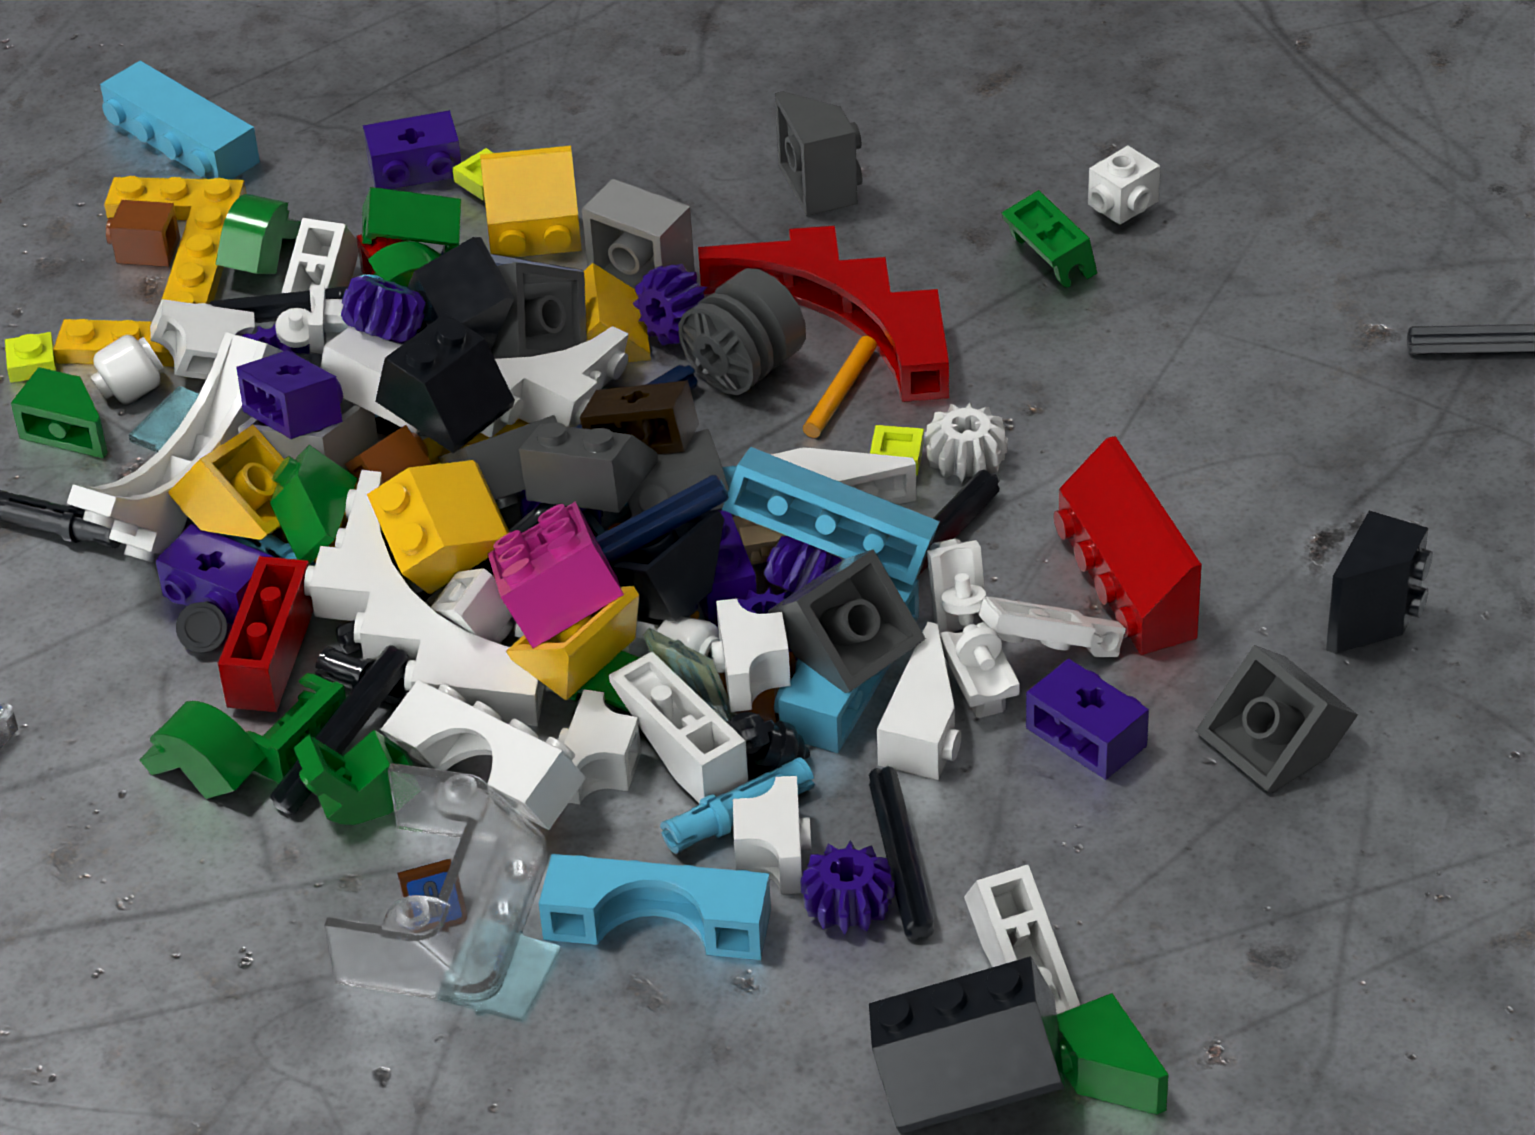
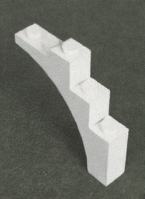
M349 326L324 345L320 368L336 376L341 385L344 399L400 427L407 425L411 432L416 434L419 432V430L375 402L384 359L402 344L371 336ZM612 326L592 340L566 350L532 357L495 359L515 401L509 411L480 433L491 438L507 424H514L518 418L530 424L555 415L557 423H562L566 427H576L581 424L579 417L594 392L601 390L610 380H617L624 372L628 362V354L625 353L629 334Z
M225 332L213 367L196 401L178 429L163 447L138 470L114 483L95 487L73 484L67 504L84 509L83 520L112 529L109 539L127 544L124 554L153 563L155 554L161 555L182 534L187 516L168 492L200 458L238 435V427L251 418V416L243 412L236 367L283 351L267 343Z
M361 470L357 489H350L347 494L345 512L348 522L346 528L338 529L335 547L320 546L315 566L309 565L305 573L304 593L306 596L312 597L315 617L347 621L355 620L354 642L361 643L364 660L367 658L376 660L389 645L403 650L409 659L404 677V688L406 691H410L417 680L436 689L441 684H445L462 695L467 704L471 706L476 701L486 704L501 716L503 722L510 723L512 719H517L525 725L538 726L546 685L510 659L506 653V650L510 647L465 631L437 614L409 588L390 559L382 538V528L367 496L369 492L383 484L382 473Z

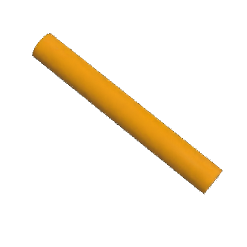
M862 336L804 423L803 432L808 437L818 438L877 348V343L873 338Z

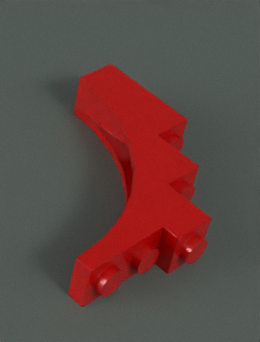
M835 225L789 229V240L698 247L701 287H707L704 294L715 293L719 286L746 268L760 269L775 277L785 286L798 305L837 320L861 337L869 336L873 338L877 343L875 350L881 355L895 377L902 402L949 398V358L938 289L891 292L886 257L839 260Z

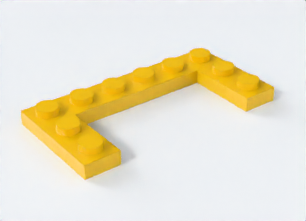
M114 177L104 203L107 218L114 217L121 200L174 203L177 220H187L162 299L193 304H209L211 301H214L224 269L223 266L216 265L222 227L233 203L240 196L247 194L245 181L224 178ZM63 319L53 348L56 363L94 364L93 358L98 351L127 334L132 335L137 340L144 337L162 365L174 367V359L169 350L163 345L151 341V321Z

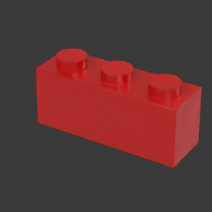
M259 556L218 662L227 708L277 712L314 611L312 597L306 596L304 593L305 573L309 566L308 560Z

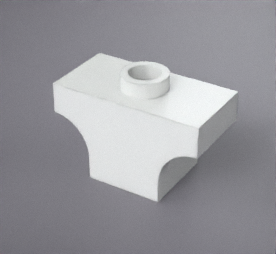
M162 299L150 325L151 341L157 342L169 350L174 359V375L207 379L225 332L239 336L246 333L252 334L255 328L254 312L214 307L206 303L193 304Z
M737 599L716 601L720 641L711 642L713 664L717 673L725 672L730 711L752 710V703L761 692L771 688L791 686L789 650L782 612L768 614L749 612L740 606Z
M584 689L569 729L562 728L558 738L560 742L574 752L575 757L572 762L586 777L569 801V803L580 804L584 797L600 789L628 791L641 756L638 717L622 715L611 711L605 705L604 692Z
M797 776L775 777L774 785L765 794L754 798L733 799L736 870L769 873V879L778 885L781 894L801 893V850H811L810 817L799 818Z

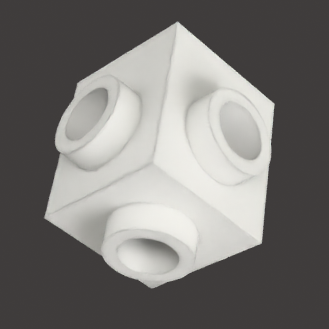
M1124 147L1089 168L1088 205L1119 225L1144 212L1147 208L1159 202L1160 165L1132 147Z

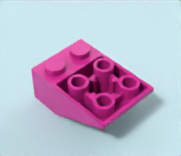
M576 501L567 507L564 504L551 507L539 516L538 524L523 533L515 530L504 535L493 545L494 550L488 553L500 597L532 648L537 647L624 595L615 573Z

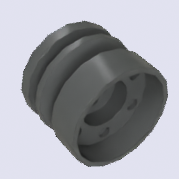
M746 268L736 273L719 286L715 293L703 298L697 305L686 311L678 325L679 340L682 348L696 372L711 386L724 393L740 395L756 385L757 381L766 377L771 369L781 365L798 352L806 340V323L799 305L785 286L775 277L760 269Z

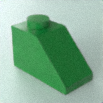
M38 367L11 402L19 439L104 458L108 451L101 419L81 377Z
M308 445L296 459L288 456L277 468L272 478L277 483L270 505L297 560H308L310 565L318 557L320 546L328 547L335 540L345 513L348 491L354 489L357 478L314 447Z
M1113 993L1057 1014L1063 1073L1077 1094L1155 1115L1167 1111L1169 1074Z

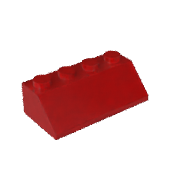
M1117 437L1106 438L1059 488V510L1054 512L1056 531L1062 540L1067 539L1074 549L1075 559L1082 572L1088 571L1094 581L1099 600L1104 605L1109 604L1115 614L1116 621H1119L1126 628L1123 637H1130L1140 655L1195 640L1198 638L1202 564Z

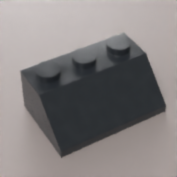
M1032 956L869 1003L872 1051L896 1128L900 1134L1065 1088L1055 996Z

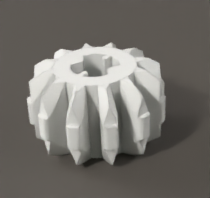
M971 402L966 408H958L950 404L948 412H935L933 421L927 425L925 447L927 448V458L931 468L940 469L942 478L956 475L962 483L966 477L974 476L979 470L997 473L999 464L1005 460V453L1008 450V438L1005 437V426L1003 425L1002 417L992 416L990 407L977 410L973 408Z

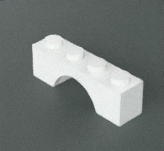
M417 680L381 728V731L392 742L408 752L410 759L439 774H442L448 768L466 758L477 755H492V770L487 785L513 812L548 830L586 779L584 774L572 762L575 757L574 752L565 744L553 737H549L546 742L538 739V735L531 728L517 719H512L507 724L502 721L501 716L486 704L476 701L471 706L467 704L462 695L445 684H441L436 689Z

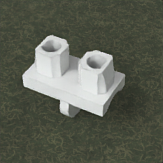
M310 285L311 312L302 308H291L282 312L275 324L278 339L281 343L293 348L304 347L310 344V353L323 354L324 345L349 327L342 320V299H325V285Z
M956 538L933 543L930 546V550H927L933 618L934 623L938 624L939 633L946 631L955 632L964 629L967 625H977L984 622L979 616L982 600L986 598L981 546L977 540L961 543Z
M985 622L978 623L977 625H967L963 632L960 633L949 631L939 633L944 656L975 716L982 718L1004 712L1006 710V698L1020 695V683L1002 650V642L998 633Z

